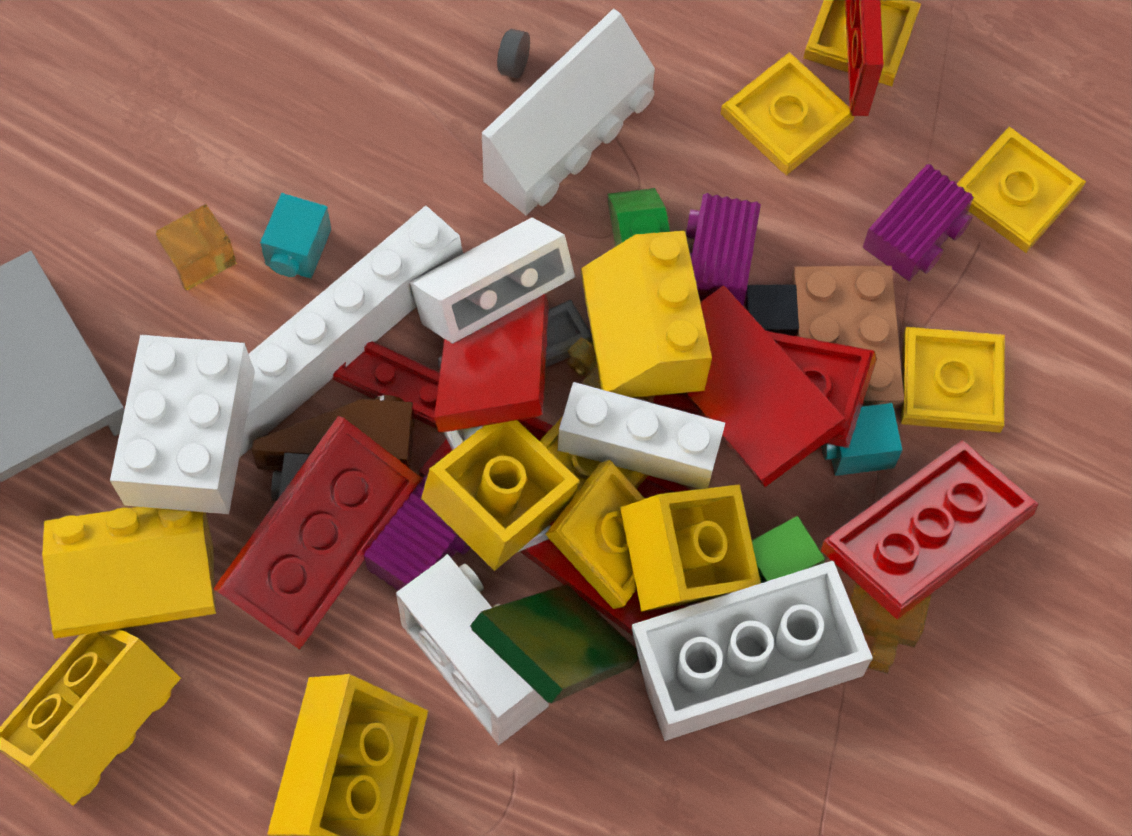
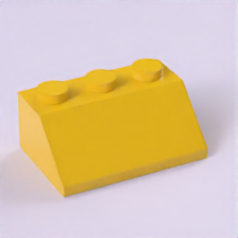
M685 231L636 234L582 267L581 278L601 389L631 398L705 391L712 355Z
M123 507L113 511L80 516L70 515L60 519L44 521L42 558L54 639L216 614L215 590L213 589L215 587L213 542L206 512L148 507Z
M115 629L79 635L0 726V752L52 793L74 806L81 797L88 795L97 786L101 773L114 757L124 752L133 743L136 731L151 713L165 705L171 696L172 688L181 677L139 638L125 631Z
M351 674L309 677L267 835L398 836L429 710Z

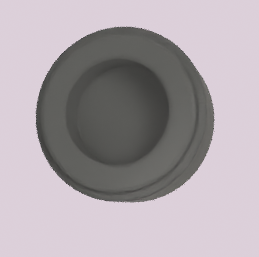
M509 29L504 34L497 58V67L501 75L516 79L522 76L530 51V35L528 32Z

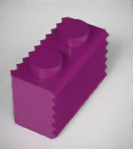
M926 164L868 229L862 248L887 266H892V270L907 281H911L919 270L927 274L942 256L944 250L940 247L948 237L956 241L969 226L973 217L967 213L974 197L970 192H966L963 187H958L955 181H950L948 176L942 175L940 170H934L931 164Z
M706 193L702 196L700 210L690 209L686 238L695 239L693 252L690 253L700 301H703L724 285L742 305L744 304L761 204L757 201L751 203L748 200L741 201L738 198L731 199L728 196L722 198L719 195L712 196Z
M428 475L417 485L409 499L404 502L397 514L392 517L390 523L385 526L384 531L373 541L371 547L367 549L364 555L367 569L379 579L384 580L388 585L393 586L397 591L409 584L447 554L452 558L457 551L464 555L471 548L421 499Z

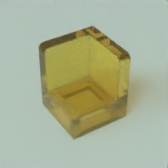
M207 204L156 231L157 240L175 266L179 281L185 290L197 286L237 263L231 240Z

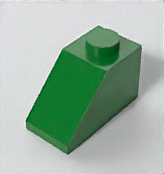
M655 188L607 194L615 247L636 234L670 232L666 207Z

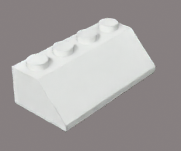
M615 9L611 10L482 132L483 182L525 216L538 204L540 206L547 204L556 194L559 183L570 173L573 175L579 173L588 163L591 152L602 142L605 144L611 142L621 130L623 121L633 112H642L654 96L655 68L621 13Z
M834 561L632 624L646 691L664 741L862 677L873 659Z

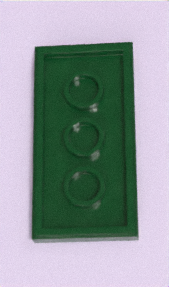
M567 584L481 611L470 625L471 630L547 703L551 704L632 668L639 659L637 649Z

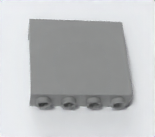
M32 251L0 266V483L107 425L114 436L120 434L125 410Z

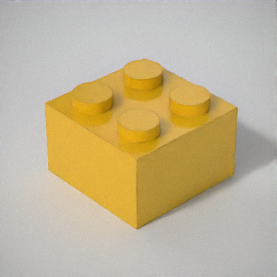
M518 420L481 427L429 469L421 499L495 571L559 517L572 500L580 480Z
M740 484L658 494L620 507L641 612L703 602L761 584Z

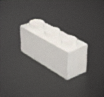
M530 218L409 283L422 324L453 344L575 278L565 234L534 218Z
M573 382L559 428L558 451L599 462L610 459L617 467L698 489H706L709 486L725 423Z

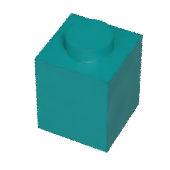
M281 193L260 242L265 265L269 266L274 272L286 277L300 275L312 279L332 230L328 206Z
M893 403L863 406L861 408L849 448L826 443L821 446L824 459H832L835 476L895 468L903 449Z

